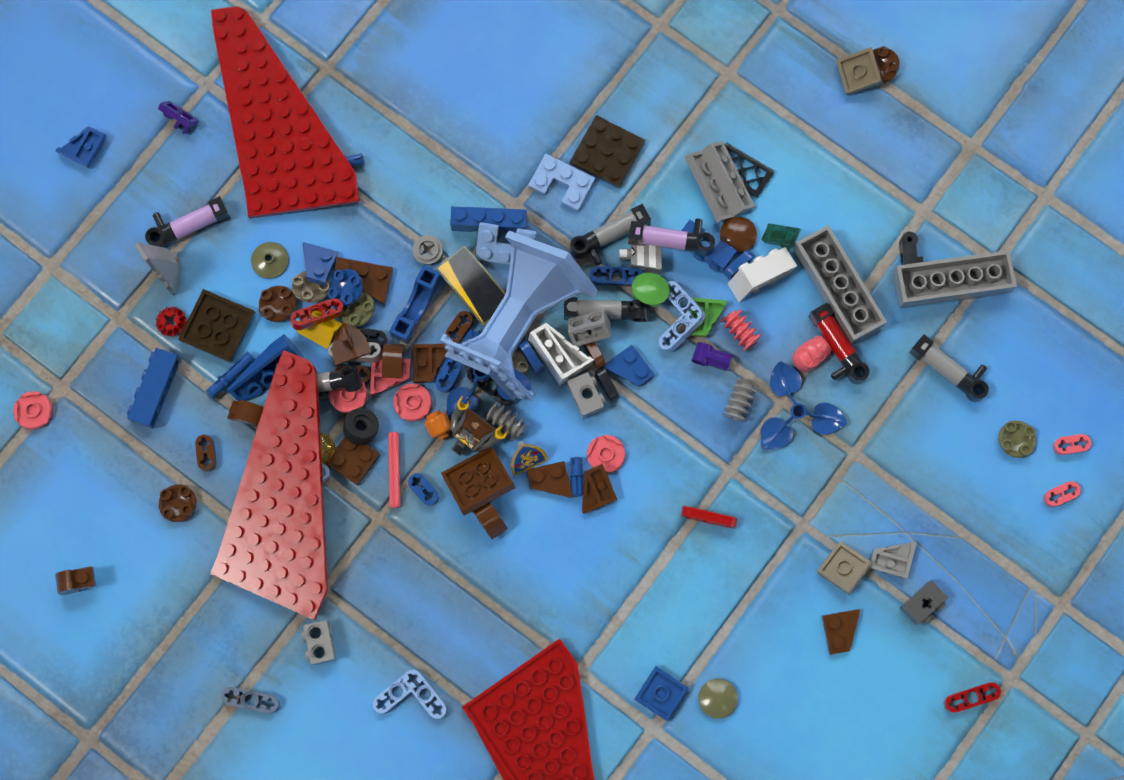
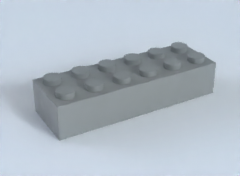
M829 225L795 243L793 247L794 252L822 299L832 309L833 317L851 345L884 327L887 321Z
M1010 250L899 265L893 271L899 308L1011 293L1017 287Z

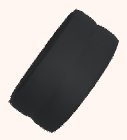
M357 408L350 411L345 417L343 424L345 437L356 445H366L372 442L379 429L377 416L365 408ZM363 423L366 429L359 430L356 428V424Z

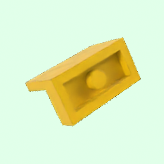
M314 311L311 313L312 316L316 318L322 316L321 312ZM332 319L303 330H296V332L328 349L333 336L337 333L342 323Z

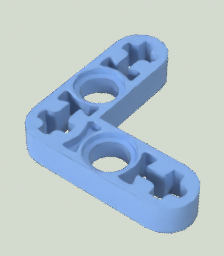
M674 281L668 282L669 289L673 287L679 295L676 297L670 290L668 299L680 311L682 316L659 339L660 347L668 352L674 351L705 320L704 311ZM687 298L688 305L681 308L680 302ZM691 309L697 313V319H695L694 315L691 312H689ZM685 324V325H686V330H685V332L682 333V334H679V333H678V328H679V326ZM667 339H669L671 343L669 346L666 342Z
M416 670L407 671L373 701L374 710L382 714L388 712L412 692L431 717L441 719L447 712L444 702L421 673ZM410 674L418 675L416 680L419 684H421L422 681L425 683V685L419 687L416 692L414 691V688H416L417 686L413 682H408L410 680ZM395 686H401L403 689L402 696L394 697L392 689ZM422 689L430 690L431 697L428 700L421 699L420 692ZM388 692L390 698H392L395 702L391 703V701L389 700L385 704L386 709H378V700H386L388 697L385 696V694ZM434 697L437 698V701H434L437 706L442 705L443 707L441 715L438 713L433 714L435 709L431 704L429 707L426 706Z

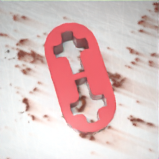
M1085 434L1060 437L1053 443V450L1058 455L1082 453L1091 447V439ZM1081 439V441L1085 442L1086 445H1084L1082 448L1081 445L1075 446L1074 443H1077ZM1061 441L1064 445H1070L1069 447H1066L1064 451L1062 448L1058 447V445L1061 444Z
M1069 481L1047 491L1044 494L1043 500L1047 506L1056 507L1078 497L1081 489L1078 483ZM1068 486L1075 489L1072 492L1073 495L1071 493L1064 494V491L1069 489ZM1051 494L1053 496L1057 494L1060 495V497L1057 498L1055 502L1049 500Z

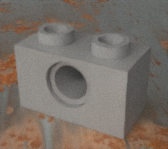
M587 372L567 381V386L582 419L604 410L603 404L606 402L602 393L598 394L595 388L598 385L594 376L590 377ZM584 391H590L593 396L589 399L583 398L582 393Z

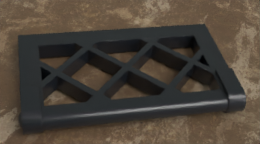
M726 142L724 145L727 151L729 150L737 155V157H732L731 159L732 161L738 159L740 169H737V171L742 173L743 183L748 193L758 198L766 183L774 174V170ZM741 158L750 162L753 166L743 168ZM756 168L765 171V176L758 177ZM754 169L756 178L746 180L744 171ZM757 181L758 187L755 190L748 186L747 183Z

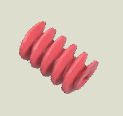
M740 309L731 312L720 322H726L724 326L726 329L731 328L729 331L730 335L736 333L734 340H740L738 344L740 347L746 345L743 349V352H745L758 342L761 334H753L756 328L749 329L751 321L744 322L747 316L740 317L739 315L742 312Z

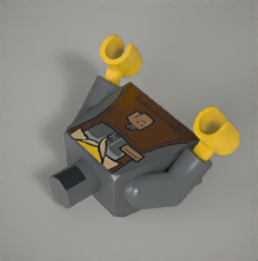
M463 396L459 398L457 406L451 415L450 430L453 432L452 437L458 440L451 450L457 455L461 456L466 448L472 452L475 450L482 452L492 448L509 434V431L505 434L501 433L500 429L503 425L495 429L468 408L470 400L467 404H463L461 401Z

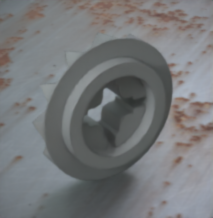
M421 236L413 245V255L421 264L431 265L438 262L442 256V244L434 236ZM424 246L427 248L433 247L431 249L432 256L428 253L423 254L425 252Z

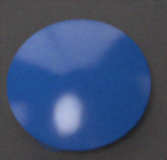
M351 269L335 271L329 285L328 297L330 299H339L343 303V307L354 304L362 294V279L357 272Z

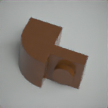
M384 344L382 378H402L403 359L405 357L403 344Z
M243 400L233 401L227 419L246 423L257 428L264 407Z
M490 502L472 511L491 539H494L508 529Z
M92 566L75 570H64L55 574L57 593L59 595L81 592V589L96 587L94 567Z

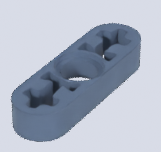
M234 687L226 688L221 695L222 701L227 705L265 713L276 712L280 705L278 698L273 695ZM233 691L234 695L241 696V692H244L241 697V705L238 704L240 700L232 699L229 702V698L226 697L227 693L230 694ZM250 694L256 698L253 706H248L245 702L246 697ZM260 696H263L262 701H269L271 698L275 706L268 710L267 705L260 704Z

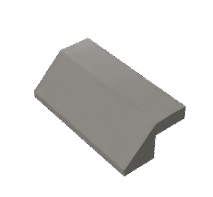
M723 141L711 143L703 150L689 153L685 156L717 223L736 217L755 207Z

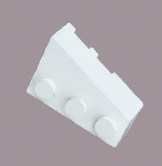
M786 247L780 250L776 248L770 251L768 256L763 257L761 255L754 259L751 264H748V262L742 264L738 268L739 271L727 284L738 302H741L749 293L753 292L755 294L760 291L759 288L767 284L771 285L787 276L797 265Z
M547 323L530 332L529 342L559 386L591 367L594 359L586 356L576 345L573 346L563 335Z

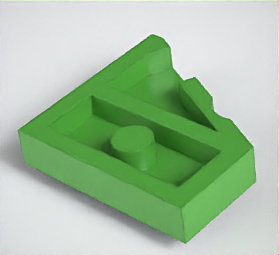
M692 298L704 311L705 320L689 336L706 338L726 306L727 300ZM691 309L689 312H691L694 315V318L697 319V313Z

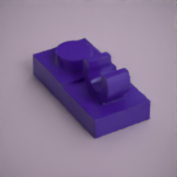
M171 101L159 104L158 110L163 112L165 117L177 120L174 125L175 129H179L181 124L183 125V134H187L190 131V127L197 126L199 122L197 118Z

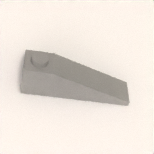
M136 243L135 247L159 279L164 282L169 292L175 295L182 269L178 264L181 260L175 252L171 253L167 248Z

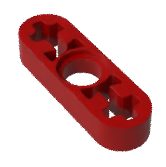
M332 298L297 310L291 314L290 325L295 330H303L337 318L342 314L343 303L339 299ZM314 311L321 312L322 316L316 318L313 317L311 313Z
M682 506L681 517L726 528H736L737 518Z
M994 682L985 683L947 696L944 700V707L948 712L957 713L998 699L1001 695V689ZM988 686H990L991 689L994 688L996 692L993 693V697L991 696V694L984 695L983 698L985 700L982 701L981 692L988 691ZM969 692L977 694L978 698L975 703H970L967 700ZM951 698L954 701L963 699L964 703L957 704L956 709L949 706Z

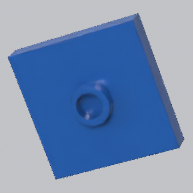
M655 666L634 700L668 722L689 687Z

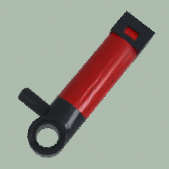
M826 302L811 311L808 317L813 325L818 327L843 366L833 372L831 378L837 380L843 375L848 374V379L851 383L861 384L869 376V367L858 356L833 317L834 313ZM854 370H861L863 377H857L854 374Z

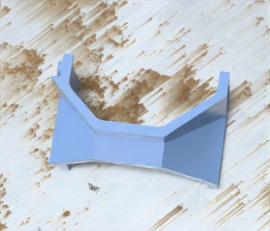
M508 231L505 238L512 246L506 294L479 336L458 344L453 342L448 335L443 334L440 341L445 345V350H447L446 357L488 374L512 400L518 397L521 400L526 398L532 401L536 394L525 389L515 378L512 355L538 314L577 294H586L595 298L599 291L569 252Z

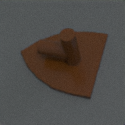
M342 323L334 337L332 354L335 366L371 353L366 337L352 325Z

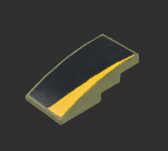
M464 246L435 269L441 273L443 280L458 299L463 302L479 323L484 326L489 322L506 293L477 258Z

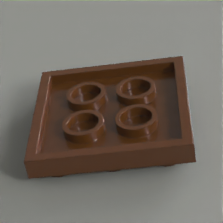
M493 447L479 452L441 472L463 516L516 488Z

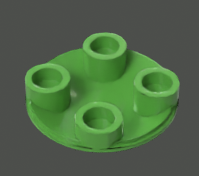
M649 272L642 273L632 283V296L642 303L658 307L668 298L670 289L667 281L660 275Z

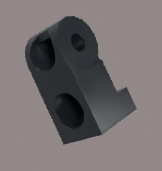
M905 232L899 241L901 265L923 262V256L917 257L916 244L918 237L914 232Z

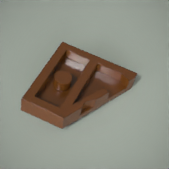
M413 344V383H433L446 357L447 350H445L444 344Z
M603 464L584 471L583 514L618 500Z

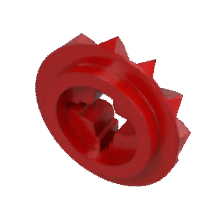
M174 306L165 307V309L159 311L158 316L155 318L156 327L159 332L169 337L180 334L186 324L185 314L181 309ZM165 317H175L173 321L175 322L176 326L172 324L166 325L168 321Z

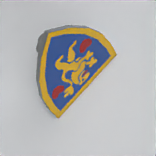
M523 441L518 442L517 449L510 463L513 476L548 461V457L541 447L527 444Z

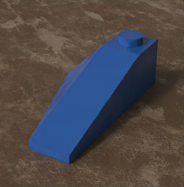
M283 334L255 359L231 384L227 391L238 401H246L259 396L263 391L270 389L275 369L283 350L302 358L304 356L297 346Z

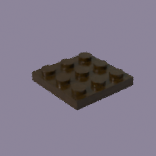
M596 115L572 156L570 164L619 189L642 149L645 139Z
M203 289L178 340L231 363L256 312Z

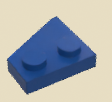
M88 126L79 135L69 139V143L61 148L59 146L55 151L89 168L107 136Z
M303 242L307 281L325 286L338 257V252Z
M630 345L603 366L606 371L608 370L638 387L655 375L633 345Z

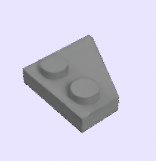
M917 542L873 549L870 559L873 565L870 569L908 579Z

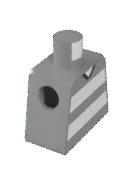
M641 244V246L630 245V249H619V260H630V268H638L643 272L661 274V247Z

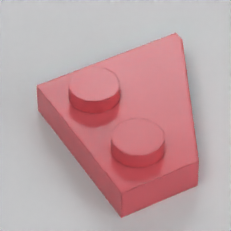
M382 358L377 362H372L370 395L378 394L409 380L411 360L403 359L402 378H382Z

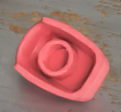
M816 336L795 350L792 354L793 364L798 370L809 373L828 358L831 353V346L822 336Z

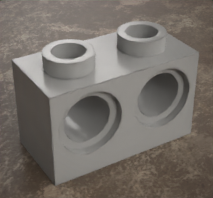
M605 309L568 319V334L573 345L580 346L611 337V324Z
M324 620L303 625L304 630L301 633L303 642H307L308 650H305L307 661H310L311 665H317L337 660L330 622ZM315 628L321 630V636L317 639L312 637V631ZM323 647L325 655L322 658H317L316 650Z

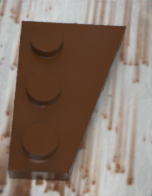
M337 257L333 276L337 270H354L362 279V292L385 305L393 268Z

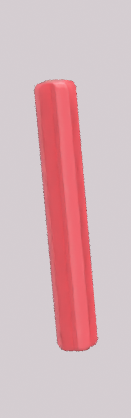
M390 432L388 434L390 507L399 508L401 506L398 432Z

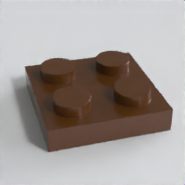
M344 437L326 461V464L358 486L378 459L380 453L367 444L356 445Z

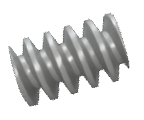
M738 378L736 379L737 384L733 386L734 391L730 393L731 398L727 401L728 405L724 408L726 412L722 413V415L735 421H745L746 419L742 414H748L749 412L744 408L752 406L747 401L754 400V397L750 394L757 393V390L753 388L754 384Z
M497 401L489 410L486 422L489 423L493 420V427L503 425L500 431L505 430L504 434L509 431L507 436L511 434L510 440L514 441L525 432L529 423L523 426V418L516 421L517 414L510 416L511 409L504 412L505 405L498 407L499 401Z

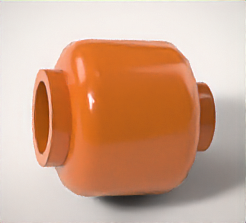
M438 410L426 416L427 419L424 425L430 437H438L441 440L449 436L451 421L446 412Z

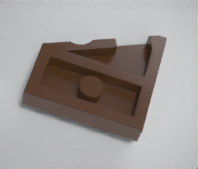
M564 461L527 469L532 490L573 498Z
M860 609L821 616L829 655L850 651Z

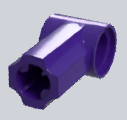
M698 342L691 361L701 366L709 365L727 371L732 355L713 349L709 344Z

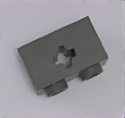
M930 580L899 608L915 625L920 623L924 625L932 618L930 614L934 610L938 612L946 605L944 601L948 597ZM927 600L929 603L927 607L923 608V601Z

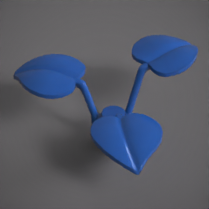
M471 329L465 336L463 342L470 340L476 336H479L480 334ZM473 369L475 379L473 380L471 392L465 387H456L449 393L446 411L448 417H451L461 396H463L461 400L463 404H467L469 400L471 401L468 408L475 413L479 406V400L473 396L477 382H485L491 377L486 373ZM514 369L515 378L525 389L530 391L532 387L528 378L519 370ZM498 385L497 390L500 396L506 400H512Z
M779 362L774 367L770 377V387L776 396L788 395L793 403L790 408L791 417L784 423L780 418L773 417L767 419L762 424L760 431L761 447L767 450L779 449L789 444L793 438V430L787 424L793 419H801L805 415L814 417L811 422L812 427L817 433L822 435L834 433L847 424L842 412L830 403L817 404L814 408V414L808 412L803 404L797 403L791 393L797 392L802 384L801 375L795 368L783 362Z

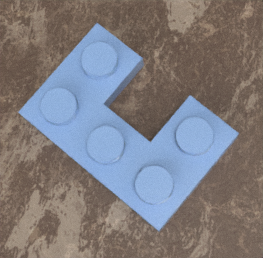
M545 153L528 187L545 195L552 181L555 180L569 187L561 204L578 212L595 178Z
M480 222L476 248L477 260L510 265L512 246L511 244L497 242L499 225ZM517 228V234L535 240L536 231Z

